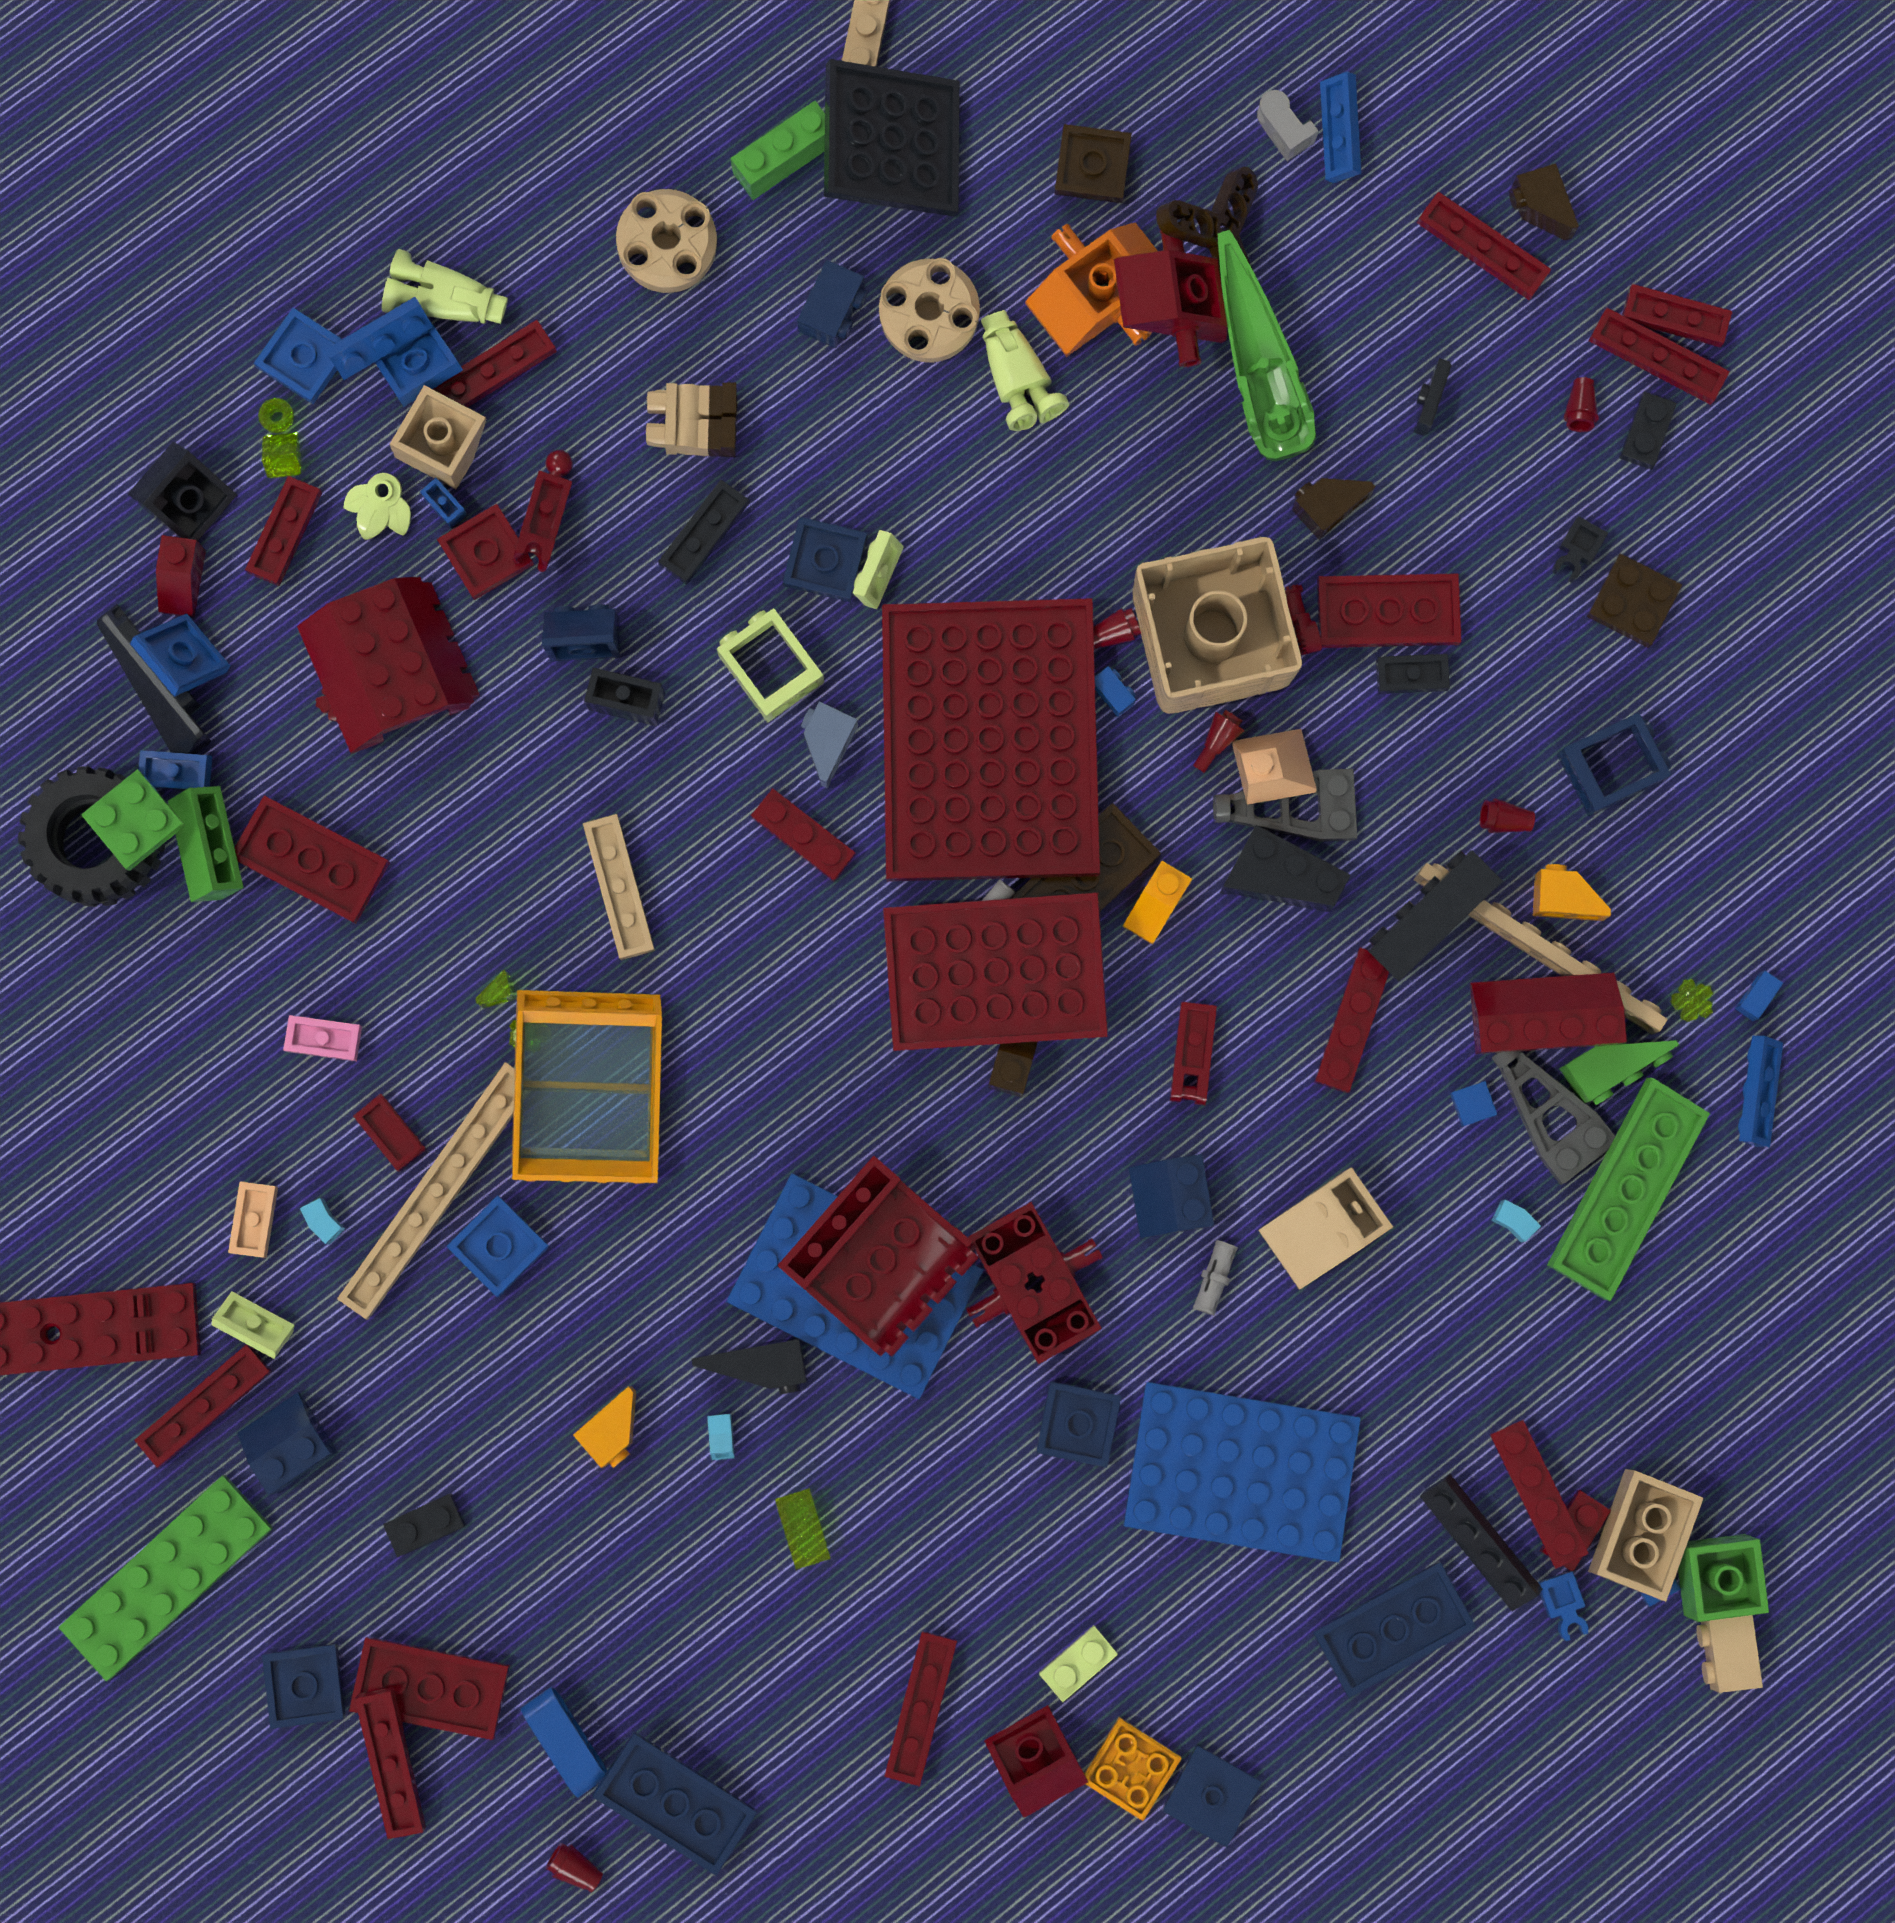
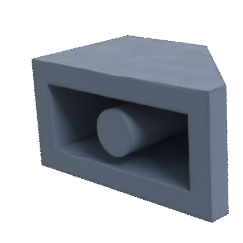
M819 701L815 710L809 708L801 727L805 729V741L821 786L828 789L858 728V721L856 718Z

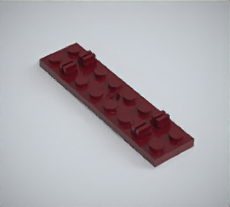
M196 1283L0 1303V1376L201 1355ZM52 1327H56L60 1331V1336L55 1341L48 1338V1331Z

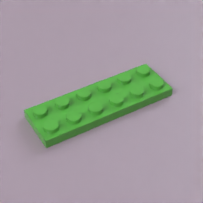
M1646 1078L1547 1266L1600 1298L1611 1301L1710 1113L1656 1079Z
M222 1475L58 1628L107 1682L263 1539L273 1527L226 1475Z

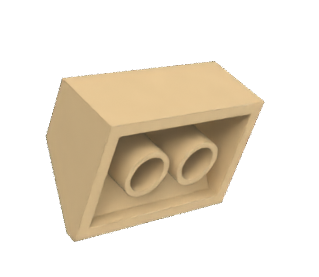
M1625 1469L1588 1572L1666 1602L1703 1497L1635 1470Z

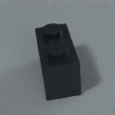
M593 668L584 702L590 711L657 726L665 691L660 683Z

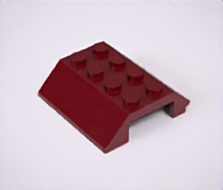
M420 576L393 578L327 603L297 626L351 754L384 742L383 734L446 709L450 716L466 710L474 703L473 699L480 696L471 673L462 674L461 672L468 666L458 643L448 642V639H451L454 634L444 610L435 611L434 609L440 606L441 603L432 582L423 583Z
M873 1156L777 1266L880 1357L885 1352L893 1357L909 1338L903 1333L906 1327H909L914 1332L933 1311L927 1303L932 1299L939 1304L957 1283L951 1277L952 1274L956 1271L959 1275L963 1276L979 1257L973 1252L977 1246L959 1229L953 1227L905 1185L895 1173Z

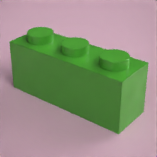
M813 101L730 158L733 175L752 200L824 152L825 113L818 103Z
M220 786L188 788L168 800L169 806L186 825L175 835L191 902L222 900L243 889Z

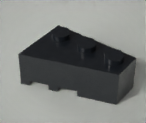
M1256 825L1220 893L1330 912L1351 875Z

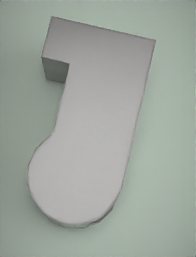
M1271 90L1262 96L1257 111L1258 121L1286 161L1315 143L1318 129L1311 120L1302 125L1290 109V101L1285 93L1279 90Z

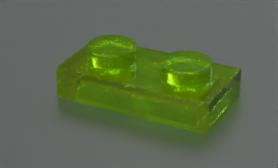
M810 1488L776 1498V1506L795 1569L831 1559Z

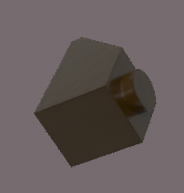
M1556 163L1516 176L1509 190V198L1512 207L1515 210H1519L1521 219L1565 241L1572 239L1579 225Z
M1321 478L1314 485L1311 482L1306 483L1295 493L1296 500L1292 511L1320 540L1369 499L1376 486L1369 481Z
M1038 1041L1000 1044L988 1088L1022 1098Z

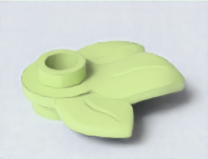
M389 473L376 474L368 481V484L357 485L347 493L343 508L350 512L358 513L356 519L357 528L363 539L369 540L374 538L386 526L400 535H405L410 526L411 509L401 497L402 487L395 476ZM381 484L387 485L389 489L386 497H381L378 493V487Z

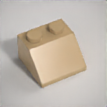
M424 385L390 442V447L395 458L457 489L474 460L486 423V417Z

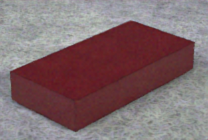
M379 1094L353 1115L398 1172L427 1150L383 1094Z

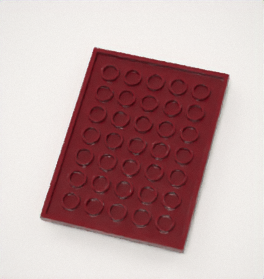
M1092 598L882 605L887 882L1100 876Z

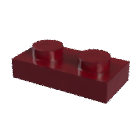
M1577 1490L1566 1508L1586 1549H1588L1611 1510L1581 1490ZM1542 1546L1540 1552L1548 1556L1544 1546ZM1581 1558L1563 1567L1569 1571H1574Z

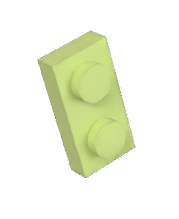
M879 530L876 539L869 546L868 558L862 572L855 579L853 594L865 606L878 609L904 548L892 533Z
M232 1291L213 1316L211 1324L273 1359L276 1358L294 1331V1324Z
M1093 1625L1043 1668L1039 1675L1058 1698L1064 1702L1114 1659L1118 1653Z

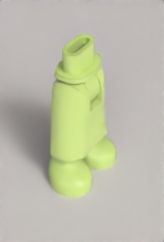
M402 249L396 251L390 267L391 278H387L382 298L383 312L388 313L402 303L416 297L428 317L467 322H479L480 320L482 324H486L487 320L499 324L502 323L508 303L507 297L494 294L493 288H487L472 278L427 260L424 267L412 262L408 251ZM411 280L419 282L421 286L416 288L400 281Z
M1002 310L982 318L981 323L985 330L983 339L986 342L987 356L995 386L1001 402H1010L1012 408L1006 417L1009 429L1013 431L1026 430L1035 425L1037 417L1040 423H1046L1067 410L1069 402L1065 395L1061 393L1049 394L1045 388L1050 386L1052 381L1029 342L1017 328L1016 322L1010 321L1007 312ZM1025 391L1027 395L1031 396L1035 409L1031 404L1027 403L1024 397Z

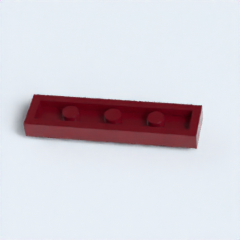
M1437 192L1417 221V224L1529 301L1552 270L1440 192Z
M1607 307L1588 340L1710 405L1715 401L1730 372Z
M535 320L461 366L463 371L433 390L468 408L550 357L557 350L538 320Z
M1361 947L1357 951L1314 1080L1315 1083L1347 1094L1350 1092L1389 972L1369 951Z
M246 1344L134 1441L156 1468H161L272 1372L256 1351Z
M1524 1420L1490 1434L1554 1568H1560L1588 1555L1589 1553Z
M925 1631L921 1632L884 1777L920 1786L957 1640Z
M394 1687L359 1693L355 1697V1702L387 1839L423 1833L426 1824Z

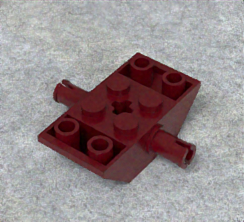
M1160 230L1163 251L1129 255L1114 259L1123 328L1168 334L1176 337L1179 366L1192 367L1201 363L1197 339L1219 343L1225 342L1227 339V321L1218 259L1185 253L1184 241L1167 236Z
M1032 1202L968 1236L977 1246L974 1250L995 1287L992 1295L970 1307H966L970 1317L982 1310L985 1311V1313L972 1320L976 1328L1004 1312L1006 1315L1009 1314L1038 1364L1102 1329L1074 1279L1076 1272L1097 1260L1103 1259L1099 1249L1087 1256L1084 1255V1253L1097 1246L1092 1238L1065 1254L1062 1251L1059 1252ZM1032 1273L1035 1277L1041 1276L1044 1282L1040 1285L1041 1292L1036 1293L1034 1289L1027 1291L1025 1284L1029 1281L1028 1274Z

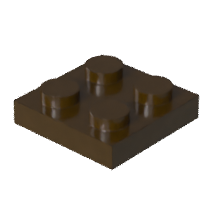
M1064 124L1054 194L1122 203L1132 133Z
M1620 553L1616 557L1586 617L1649 648L1653 644L1682 584Z

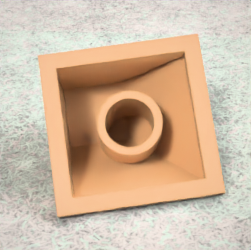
M1301 729L1232 742L1247 805L1316 793L1317 788Z

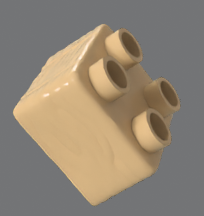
M1254 538L1243 542H1236L1232 545L1200 550L1177 557H1167L1162 560L1145 562L1138 565L1133 586V602L1156 700L1163 712L1168 714L1179 713L1199 707L1244 699L1257 694H1265L1266 692L1287 687L1295 678L1302 666L1301 654L1288 609L1276 551L1270 538Z

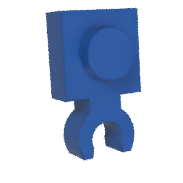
M1567 1571L1539 1581L1538 1584L1543 1588L1540 1596L1548 1618L1560 1617L1558 1632L1561 1638L1565 1641L1570 1640L1567 1629L1571 1623H1577L1581 1634H1588L1586 1621L1576 1613V1610L1585 1607L1573 1571Z

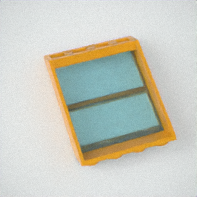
M517 990L512 1180L586 1181L598 1183L629 1182L635 1184L658 1182L662 1031L660 995Z

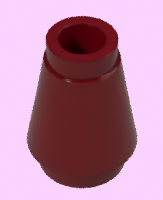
M1580 377L1573 381V387L1563 417L1567 422V428L1572 431H1591L1599 420L1594 380L1591 378Z
M1121 608L1093 627L1095 649L1133 641L1135 636L1141 634L1132 608L1124 611Z
M1494 798L1492 801L1486 800L1480 811V827L1487 829L1489 833L1531 832L1535 823V813Z
M560 1843L546 1865V1869L552 1872L551 1877L584 1890L586 1889L591 1893L598 1886L603 1876V1873L572 1844L567 1846Z

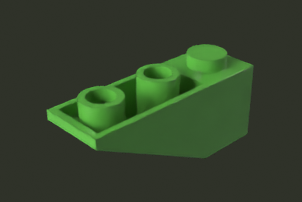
M1677 1040L1595 1046L1559 1069L1580 1100L1584 1103L1593 1100L1594 1104L1597 1105L1614 1094L1611 1088L1621 1081L1626 1087L1641 1078L1643 1073L1640 1069L1651 1062L1656 1068L1671 1059L1673 1055L1670 1050L1679 1044Z

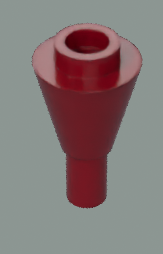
M1224 710L1222 715L1215 712L1204 743L1205 747L1193 766L1205 773L1215 756L1219 755L1244 732L1239 727L1243 721L1227 710Z

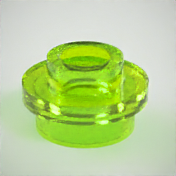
M272 398L262 404L258 417L261 425L267 431L281 433L292 425L294 411L287 401L280 398ZM275 412L283 413L279 421H272L271 417Z

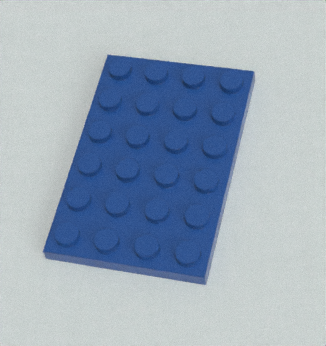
M791 1173L726 1302L920 1399L983 1269L972 1265L963 1276L955 1271L951 1277L957 1283L939 1304L932 1299L927 1303L933 1311L914 1332L909 1327H906L903 1333L909 1338L895 1355L891 1357L885 1352L880 1357L777 1266L838 1197Z
M1145 1382L1123 1526L1339 1563L1360 1418Z

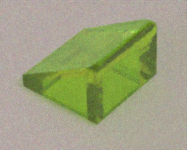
M297 432L263 436L262 463L268 478L301 474Z
M503 970L475 998L476 1004L484 1009L514 1001L516 997L510 974Z

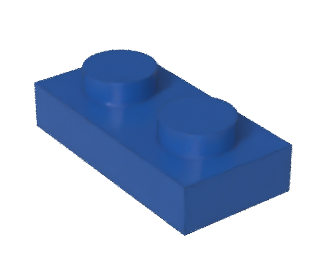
M140 750L139 770L153 787L184 790L188 788L210 787L212 756Z

